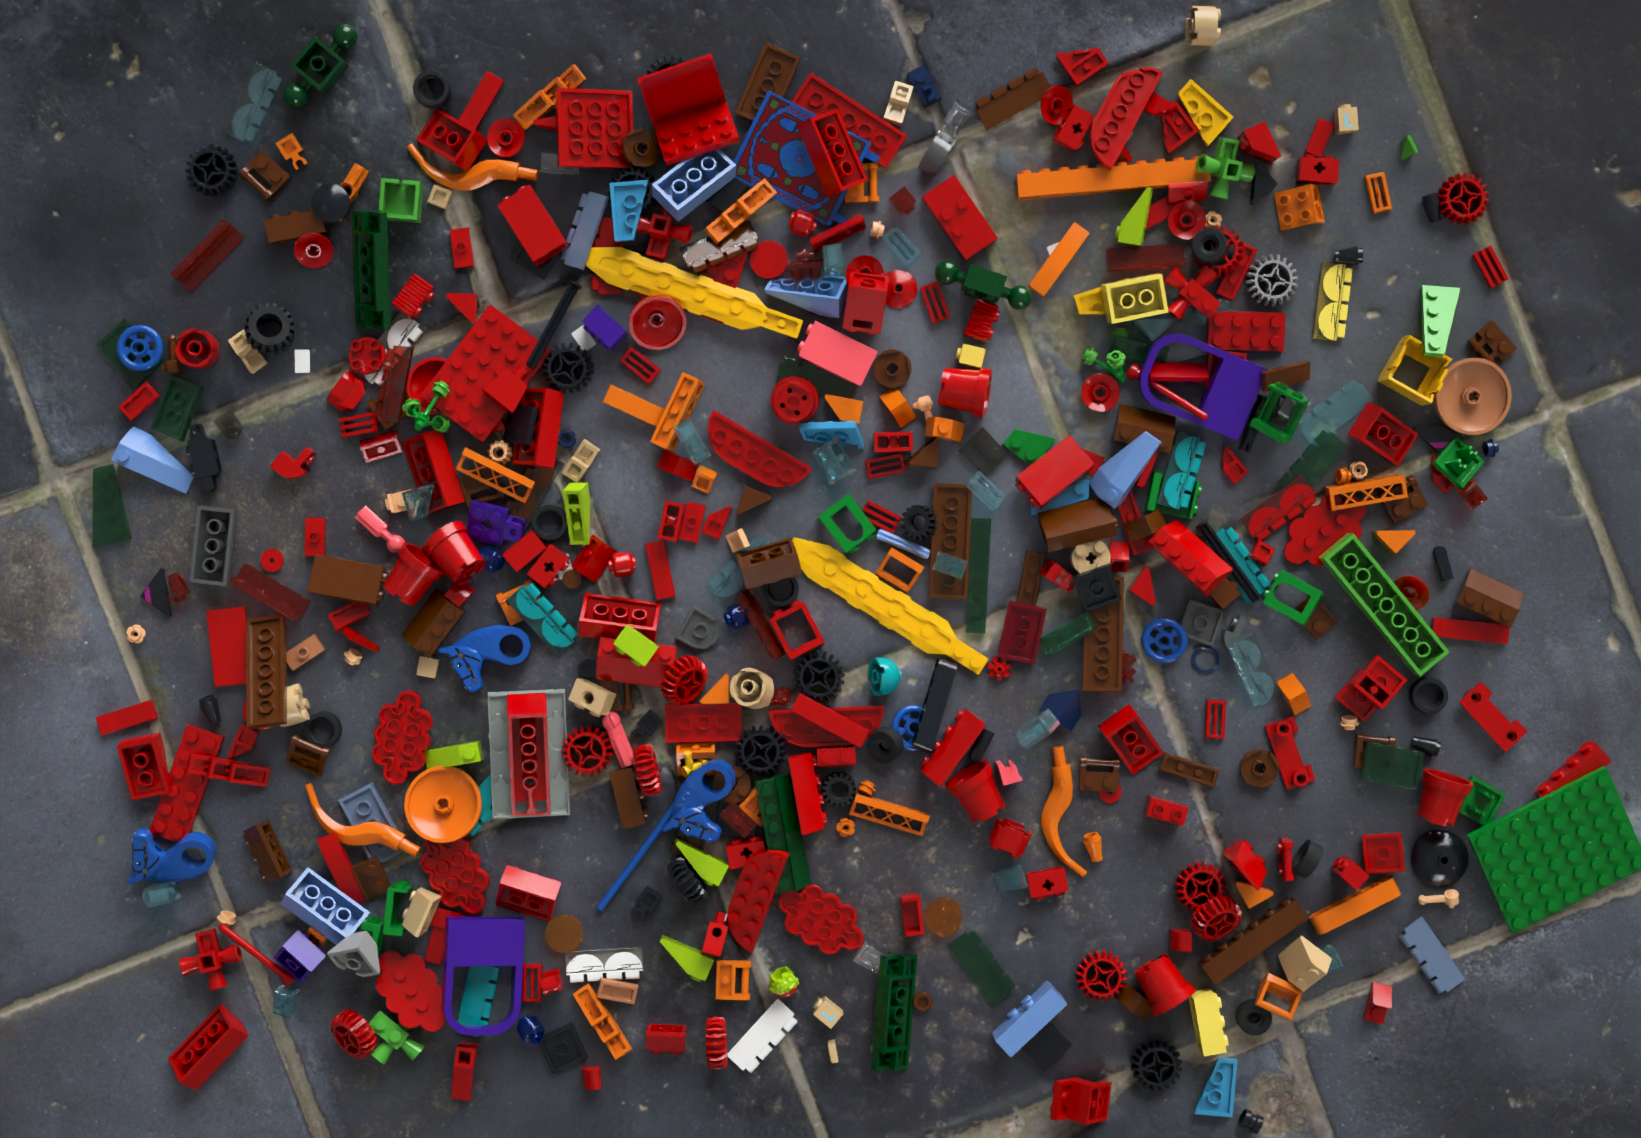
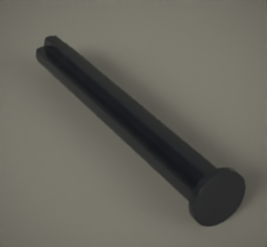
M568 280L569 285L526 363L530 368H536L578 289H582L576 282Z
M1209 519L1203 520L1195 528L1201 530L1219 557L1233 569L1232 575L1252 602L1259 600L1261 595L1207 522Z

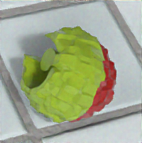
M787 966L775 969L770 975L769 990L781 998L790 997L791 994H795L799 985L798 978L794 976V973Z

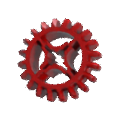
M1457 173L1455 178L1450 176L1448 181L1442 182L1443 187L1438 189L1441 193L1438 195V198H1440V206L1443 208L1440 210V214L1446 213L1445 220L1451 217L1450 221L1452 224L1457 221L1458 225L1463 223L1469 225L1471 221L1476 222L1478 217L1484 215L1482 211L1488 209L1484 204L1489 203L1490 200L1485 198V196L1489 195V192L1483 191L1486 185L1480 186L1482 179L1479 178L1474 181L1475 175H1471L1468 178V173H1464L1462 176L1460 173ZM1456 185L1455 197L1449 199L1450 191ZM1466 186L1470 187L1474 193L1469 192ZM1460 197L1469 198L1464 202H1461V200H1457ZM1476 199L1475 208L1470 213V203L1472 200ZM1451 205L1457 206L1462 214L1455 211Z
M1224 226L1221 232L1228 240L1227 250L1231 245L1234 247L1235 253L1233 258L1229 260L1225 254L1223 259L1220 260L1224 265L1204 264L1214 272H1217L1218 278L1221 277V272L1228 276V269L1234 273L1236 269L1233 265L1240 267L1241 263L1238 260L1244 259V256L1239 254L1245 252V248L1240 247L1244 243L1243 240L1237 241L1240 238L1239 234L1232 236L1234 229L1226 232L1227 226ZM1207 241L1206 243L1209 244L1211 251L1214 250V242ZM1196 258L1193 259L1194 263L1199 262ZM1200 262L1197 265V268L1201 269L1203 263Z
M693 655L680 656L679 660L674 659V663L672 665L669 664L668 670H665V675L661 677L663 681L660 683L662 687L660 691L665 699L672 704L681 706L684 703L688 705L690 700L694 701L696 696H700L701 690H704L703 686L707 684L706 679L709 676L707 675L708 669L706 665Z
M581 726L580 733L575 728L573 730L575 736L568 733L567 736L570 741L563 740V743L568 745V747H561L562 751H567V754L561 755L562 758L568 757V761H565L564 765L571 763L572 766L568 770L572 771L576 768L575 775L583 771L582 777L584 778L587 772H589L590 777H593L594 770L598 775L601 774L599 767L606 770L607 766L604 762L607 764L611 763V760L606 757L613 756L612 752H607L608 749L613 748L612 745H606L610 738L605 740L602 738L605 736V732L598 735V727L592 732V726H588L587 731H585L584 726ZM590 736L588 743L585 745L575 743V740L579 737ZM595 740L601 744L602 755L594 749ZM590 745L589 748L591 749L590 751H592V754H588L584 758L585 755L583 754L584 752L582 750L586 749ZM572 748L580 754L579 763L573 758ZM589 758L600 760L594 766H584Z
M650 744L635 747L633 759L641 792L644 796H654L661 793V777L654 748Z
M1198 861L1195 862L1194 868L1191 864H1188V871L1182 868L1181 870L1185 874L1183 876L1178 874L1177 877L1181 879V882H1175L1176 886H1180V888L1175 889V892L1180 894L1177 899L1179 901L1183 900L1182 905L1184 907L1188 905L1189 911H1192L1195 907L1196 912V908L1201 907V903L1207 902V900L1195 902L1193 901L1194 898L1197 899L1203 895L1208 900H1211L1214 896L1218 898L1221 893H1227V890L1222 888L1227 885V882L1221 881L1225 876L1219 874L1220 869H1214L1213 864H1209L1207 867L1205 861L1202 862L1201 867ZM1201 872L1209 874L1202 879H1196L1193 876ZM1214 879L1215 891L1212 895L1209 891V887L1212 884L1211 881ZM1188 880H1190L1193 885L1192 889L1189 891V895H1187L1186 885ZM1195 881H1196L1197 883L1203 885L1204 890H1205L1207 893H1205L1203 890L1201 891V890L1197 887L1198 885L1195 883Z
M1220 895L1218 898L1214 896L1211 900L1207 899V902L1201 903V907L1196 908V912L1192 914V929L1200 939L1205 941L1219 940L1222 936L1226 937V934L1232 933V930L1236 929L1237 924L1241 922L1240 919L1243 917L1241 907L1236 900L1228 895Z
M1095 950V956H1092L1089 952L1087 953L1088 960L1085 957L1081 958L1084 965L1078 963L1077 966L1082 970L1075 971V974L1081 977H1077L1075 980L1077 983H1081L1078 988L1079 990L1084 989V996L1089 994V999L1092 1000L1096 995L1097 1002H1100L1101 997L1107 1002V996L1110 995L1112 999H1115L1113 993L1116 991L1120 995L1121 991L1118 988H1125L1121 981H1127V977L1122 976L1127 973V970L1121 969L1125 964L1119 962V956L1113 958V952H1109L1106 956V950H1102L1101 955H1099L1098 950ZM1105 961L1111 963L1113 966H1111L1110 968L1109 966L1102 968L1098 965L1097 962ZM1092 965L1094 972L1091 976H1089V979L1086 980L1087 971ZM1097 968L1102 974H1106L1104 975L1105 983L1099 978ZM1116 971L1115 981L1110 986L1109 978ZM1102 984L1105 989L1096 990L1091 988L1090 985Z
M345 1009L334 1016L330 1024V1030L340 1048L356 1059H363L370 1055L377 1045V1037L374 1035L375 1031L371 1028L372 1025H369L362 1015H359L356 1011L353 1012L351 1009Z
M717 1016L706 1020L707 1064L710 1069L718 1070L727 1066L726 1021L723 1017Z

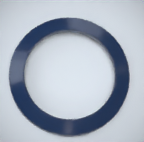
M1210 646L1198 647L1191 657L1193 667L1198 672L1205 674L1213 672L1218 667L1220 660L1218 652ZM1203 649L1211 650L1216 656V663L1209 670L1200 669L1195 661L1197 653Z

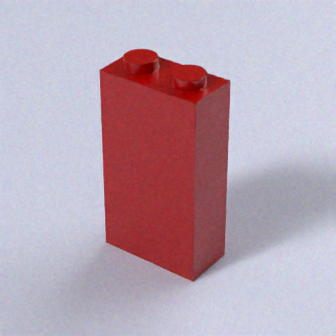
M529 184L528 186L520 187L516 191L517 193L511 197L503 198L497 206L536 266H539L567 248L569 244Z
M1069 435L1017 475L1015 486L1021 493L1024 492L1030 505L1034 508L1037 507L1040 511L1089 473L1095 464Z

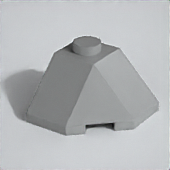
M367 931L350 934L327 953L338 968L345 970L347 967L357 971L356 975L361 977L380 973L377 944Z

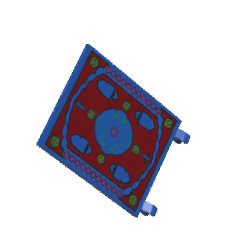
M768 90L733 161L736 165V178L751 187H754L765 178L777 192L773 198L796 210L801 209L812 213L814 219L829 227L833 220L840 224L847 221L848 218L837 212L848 190L827 198L797 128V125L818 115ZM847 131L860 162L862 163L865 157L877 163L880 156L868 150L871 142Z

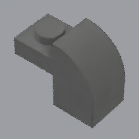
M940 130L923 156L918 168L935 177L957 140Z
M1237 615L1230 622V631L1222 629L1221 642L1229 653L1245 659V657L1247 659V654L1249 655L1254 643L1240 636L1248 618Z

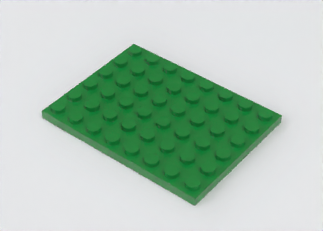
M1605 766L1466 835L1511 934L1641 870L1640 843L1609 771Z

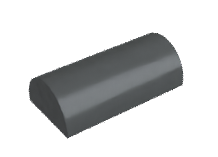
M197 505L189 582L229 586L237 516L236 509Z

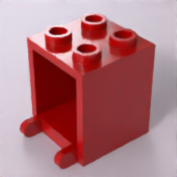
M857 269L854 272L850 271L842 329H846L849 332H866L869 335L881 334L889 276H885V273H881V275L860 273Z

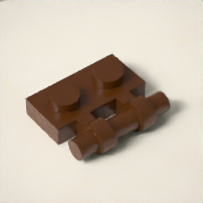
M1493 320L1487 322L1476 332V335L1480 338L1479 341H1476L1474 337L1467 340L1471 346L1470 349L1474 353L1476 352L1482 359L1489 360L1496 365L1495 357L1502 362L1517 349ZM1484 344L1491 350L1490 354L1483 349L1482 346Z

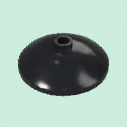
M1438 829L1423 834L1415 842L1411 851V865L1415 874L1426 884L1435 887H1446L1456 883L1465 874L1469 863V854L1465 843L1456 834L1447 830ZM1442 857H1446L1445 863H1441Z

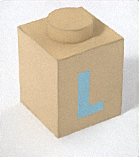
M1351 104L1340 105L1333 112L1335 135L1351 134L1359 130L1357 107H1351Z
M826 996L822 1000L819 998L813 1006V1015L830 1029L843 1015V1010Z

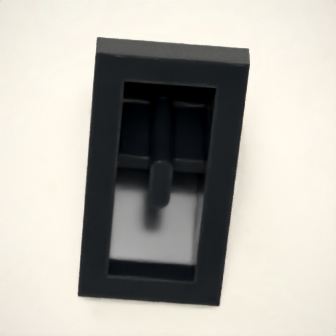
M1260 163L1255 164L1250 205L1256 204L1278 185Z

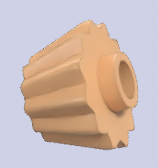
M495 440L494 444H490V449L487 450L488 458L500 465H506L507 462H511L513 448L509 446L508 442ZM500 449L504 452L501 457L497 455V451Z

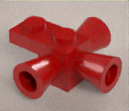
M660 204V215L653 213L652 219L640 215L637 232H649L651 236L646 256L665 261L672 238L688 245L692 238L693 227L690 225H675L672 219L673 216Z
M1203 264L1195 280L1192 278L1187 281L1178 268L1175 267L1163 281L1180 290L1176 294L1178 299L1168 306L1169 314L1176 320L1181 321L1189 306L1190 308H1196L1207 319L1210 318L1222 303L1204 288L1215 280L1218 275L1211 268Z
M215 928L196 933L195 937L200 953L196 957L180 958L179 964L183 976L200 970V974L208 972L209 991L227 986L228 984L220 968L228 962L242 961L240 946L235 943L221 950Z

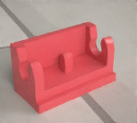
M1000 760L995 761L1000 781L1004 786L1022 781L1016 765L1011 760H1008L1010 767L1006 766V768Z

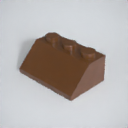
M1119 404L1111 441L1129 445L1146 431L1162 442L1156 452L1170 454L1175 435L1176 417Z
M792 538L736 553L746 589H756L763 584L776 583L781 579L794 578L798 574H802Z
M1469 569L1453 603L1506 628H1510L1519 612L1524 593Z
M435 589L401 635L427 658H432L467 611L462 607L456 606L443 593Z
M269 819L243 831L244 841L252 849V858L256 863L258 862L259 872L263 880L269 883L293 871Z

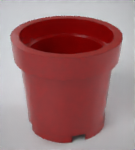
M944 368L938 404L973 413V416L984 418L991 390L992 369Z
M797 375L781 379L774 386L770 396V405L773 413L780 421L789 425H800V423H806L811 420L817 413L820 404L819 392L816 386L809 379ZM789 388L792 389L791 393H788L787 391ZM806 396L807 400H803L802 397ZM781 403L785 404L784 408L780 407ZM798 410V411L800 412V414H799V415H796V414H795V411Z
M462 521L449 523L437 530L425 542L422 548V553L431 562H435L456 585H462L472 579L471 575L475 572L478 575L486 564V561L470 539L469 531Z
M405 542L399 550V557L383 586L392 596L396 594L401 597L400 601L415 606L433 582L439 580L444 572L435 562H431L422 553L421 547Z
M987 760L979 761L963 768L945 783L947 790L952 796L957 798L972 823H975V820L983 822L995 816L1000 806L1002 809L1006 806L992 776L993 770Z
M1425 768L1422 775L1424 783L1416 815L1420 818L1421 815L1426 816V821L1447 827L1448 823H1450L1451 827H1454L1465 797L1470 794L1474 784L1451 773Z
M1167 953L1157 956L1158 960H1150L1134 972L1150 1003L1149 1008L1153 1016H1158L1174 1008L1196 992L1194 986L1190 981L1185 980Z

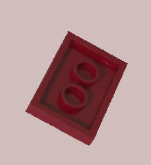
M1009 600L997 657L1035 665L1047 608Z

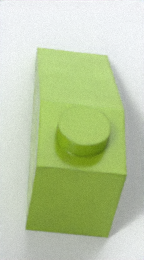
M1146 188L1121 222V226H1117L1115 237L1118 238V242L1143 246L1153 188Z
M588 482L569 483L563 490L570 545H589L590 494Z
M481 740L424 751L427 769L436 766L463 765L479 762L484 759Z
M676 838L675 844L703 879V882L709 886H713V884L719 886L729 867L728 863Z
M662 935L660 943L685 972L691 975L690 978L701 982V980L706 981L715 956Z

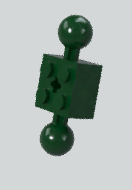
M338 25L333 31V42L329 47L314 36L290 65L303 78L299 83L289 84L284 89L283 99L288 106L292 108L303 107L308 100L307 91L312 85L325 95L346 71L349 65L338 54L342 49L352 48L357 42V32L351 25ZM319 63L323 65L321 68L317 66Z
M950 260L941 261L935 268V277L939 283L943 285H950L954 282L963 284L961 290L965 291L964 295L972 298L979 296L982 297V300L992 304L993 302H998L1000 297L1007 299L1009 305L1016 310L1026 309L1032 302V294L1027 287L1023 285L1014 286L1012 289L1005 287L1008 276L970 264L967 273L959 271L958 266Z

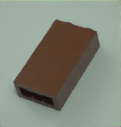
M1100 498L1037 513L1039 527L1048 552L1116 536L1115 528L1118 527L1116 516L1112 517V506Z
M315 554L307 592L314 596L379 607V603L383 602L384 591L382 589L383 584L388 578V572H386L387 570L384 566Z

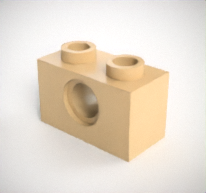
M577 678L568 700L574 702L575 707L583 710L586 708L590 710L589 713L591 715L600 717L601 715H609L617 694L591 681ZM591 695H593V701H592V703H591V701H590Z

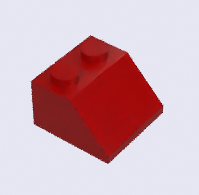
M1265 121L1244 130L1237 137L1238 141H1240L1238 148L1246 156L1268 164L1274 163L1281 157Z
M649 1023L646 1030V1050L651 1051L653 1054H661L662 1051H668L672 1055H680L681 1052H685L687 1025Z

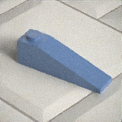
M824 275V279H813L812 276H807L804 280H795L793 277L775 278L769 280L764 291L766 294L820 316L840 318L845 307L848 283L846 277Z
M134 426L119 442L111 461L185 494L188 493L195 478L155 437Z
M1145 431L1099 467L1089 482L1097 496L1113 508L1121 505L1162 442Z

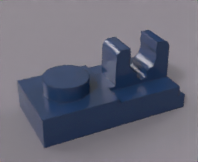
M925 65L907 73L924 109L942 100Z

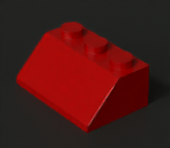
M507 865L499 884L495 905L550 922L562 882Z

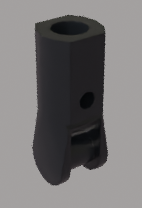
M1440 546L1435 547L1433 555L1437 563L1440 581L1454 579L1446 549Z
M984 728L979 734L969 753V757L973 762L981 761L985 749H987L994 735L993 732Z

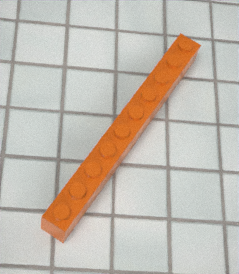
M1194 156L1192 160H1184V157L1173 158V161L1165 162V159L1154 160V163L1136 161L1134 165H1127V162H1119L1113 166L1111 171L1102 164L1096 165V168H1089L1088 165L1078 166L1074 170H1070L1069 167L1058 168V171L1040 169L1038 173L1024 170L1016 175L1015 181L1017 200L1146 190L1147 187L1153 189L1168 188V184L1207 181V184L1211 182V174L1198 173L1196 171V161L1199 156Z

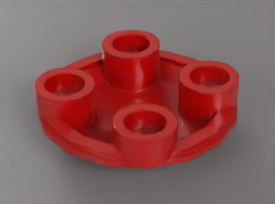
M363 337L351 343L349 361L352 369L366 375L373 374L381 369L385 363L386 352L379 340L373 337Z

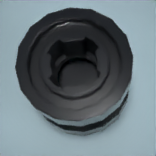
M1244 1109L1239 1117L1238 1126L1248 1128L1251 1133L1257 1134L1263 1125L1264 1117L1258 1114L1254 1115L1252 1111Z

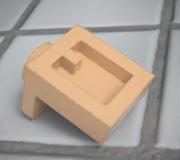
M413 489L387 494L388 499H385L386 507L388 510H391V513H399L417 508Z

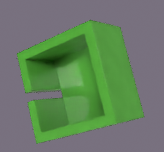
M381 178L379 210L387 213L389 221L421 223L424 184L420 181L402 180L401 182L399 179Z

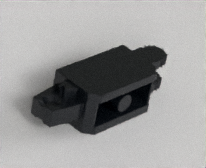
M203 424L189 426L190 440L187 441L186 451L192 461V465H190L191 473L195 476V479H200L204 491L213 492L217 490L215 476L220 475L222 472L216 441L207 437Z

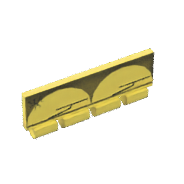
M1322 262L1313 332L1314 339L1336 341L1337 338L1345 337L1346 324L1339 323V320H1347L1348 305L1341 304V301L1349 302L1351 286L1343 285V283H1351L1353 269L1345 268L1346 264Z

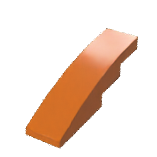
M575 64L571 65L560 77H556L543 90H539L513 116L524 130H527L534 124V119L543 118L556 107V88L577 89L587 80Z
M764 178L708 225L704 231L717 245L776 195L777 192Z
M1074 222L1028 287L1044 297L1090 233Z
M610 385L603 400L604 403L657 427L665 410L614 385Z
M589 983L573 993L589 1023L595 1028L603 1043H606L615 1060L633 1050L602 1000L597 998V993Z

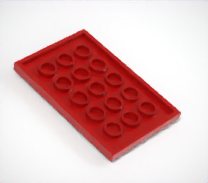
M489 304L420 397L431 403L435 396L432 392L433 383L443 381L448 384L451 393L447 394L445 398L439 397L434 407L483 443L507 412L506 409L485 394L483 389L505 369L514 373L519 366H522L529 372L523 379V382L528 384L546 360L544 357L550 355L548 352L550 348H546L535 369L527 366L526 363L539 340Z

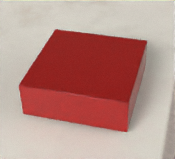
M1256 540L1249 558L1263 566H1267L1275 548L1261 540Z

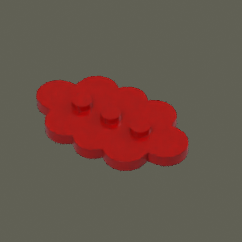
M1329 495L1323 497L1318 506L1308 507L1304 510L1302 518H1296L1289 523L1288 535L1291 540L1286 543L1283 549L1285 559L1293 564H1300L1307 560L1311 565L1323 566L1324 564L1318 557L1346 533H1352L1358 539L1361 537L1362 528L1359 521L1365 516L1366 505L1331 511ZM1334 495L1335 506L1342 505L1344 501ZM1352 497L1356 502L1361 501L1360 498Z
M413 690L401 692L396 699V703L384 705L380 709L379 720L381 724L374 731L377 744L373 747L372 757L378 765L384 766V778L392 785L405 782L409 772L418 771L425 766L426 755L424 751L431 744V737L428 731L432 728L433 717L429 711L421 709L422 699Z
M463 837L450 843H436L424 839V844L428 851L422 855L420 865L423 871L430 875V886L440 892V896H442L441 902L449 908L461 906L466 913L471 915L480 913L486 905V898L483 892L489 887L490 876L486 870L481 868L480 856L471 851L469 840Z
M810 884L801 891L796 892L794 890L779 895L778 905L787 914L785 917L787 931L794 935H801L805 944L809 946L818 945L819 949L828 955L837 953L841 947L847 950H855L862 945L864 937L862 930L855 925L857 921L855 908L849 904H841L836 894H824L820 886Z
M394 950L384 952L379 959L380 970L383 974L376 981V990L382 997L386 998L388 1010L398 1014L399 1022L405 1028L413 1029L421 1025L428 1032L441 1030L446 1019L442 1012V986L437 984L438 977L433 970L426 969V964L419 955L410 954L403 958L400 953Z

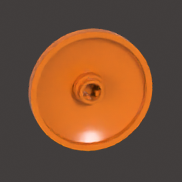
M452 766L432 767L420 773L410 784L404 802L405 815L412 829L422 838L436 843L454 842L469 834L479 821L482 812V795L474 779L461 769Z

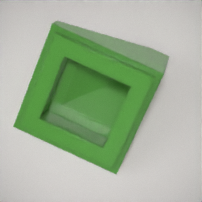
M1410 135L1402 139L1400 158L1403 161L1418 152Z

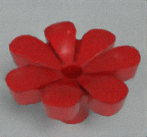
M994 656L992 658L993 663L987 664V668L991 669L988 673L991 678L996 676L997 681H1002V676L1006 678L1010 676L1008 670L1012 669V664H1006L1007 659L1001 658L999 660L997 656Z

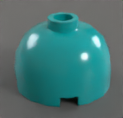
M875 657L873 660H870L868 680L872 679L873 686H869L872 694L882 696L895 691L899 681L902 679V673L894 661L885 657Z

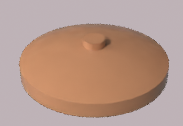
M1482 358L1461 359L1448 366V372L1442 381L1444 385L1441 391L1434 392L1435 409L1442 422L1451 430L1465 435L1484 434L1496 428L1506 417L1512 398L1509 380L1502 369L1493 362Z

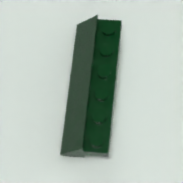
M351 210L355 326L388 330L390 329L391 316L387 213L382 212V210Z
M791 772L755 781L766 851L781 850L790 853L775 892L776 894L794 890L797 892L811 884Z
M888 952V954L880 955L871 1070L881 1071L890 1069L898 1071L908 1069L917 955Z

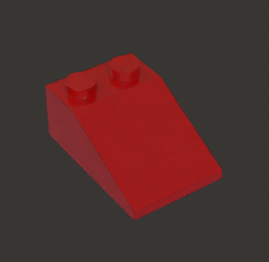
M436 108L416 141L465 172L469 170L488 141L477 130Z
M1367 402L1348 432L1350 437L1395 466L1400 465L1419 435L1384 408Z
M1130 704L1098 725L1133 775L1164 754Z
M160 732L124 739L116 746L132 801L170 793L166 753Z
M1239 838L1222 854L1242 878L1258 891L1267 873V869L1264 867L1266 862L1260 855H1254L1252 852L1254 848L1247 840L1243 842Z

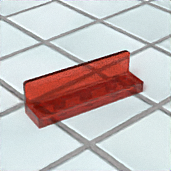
M223 219L170 275L192 292L244 240V236L230 222Z
M1182 244L1106 249L1107 272L1175 268L1187 265L1186 257H1183Z
M247 563L242 566L238 575L233 576L229 582L295 622L301 620L311 603L309 599Z

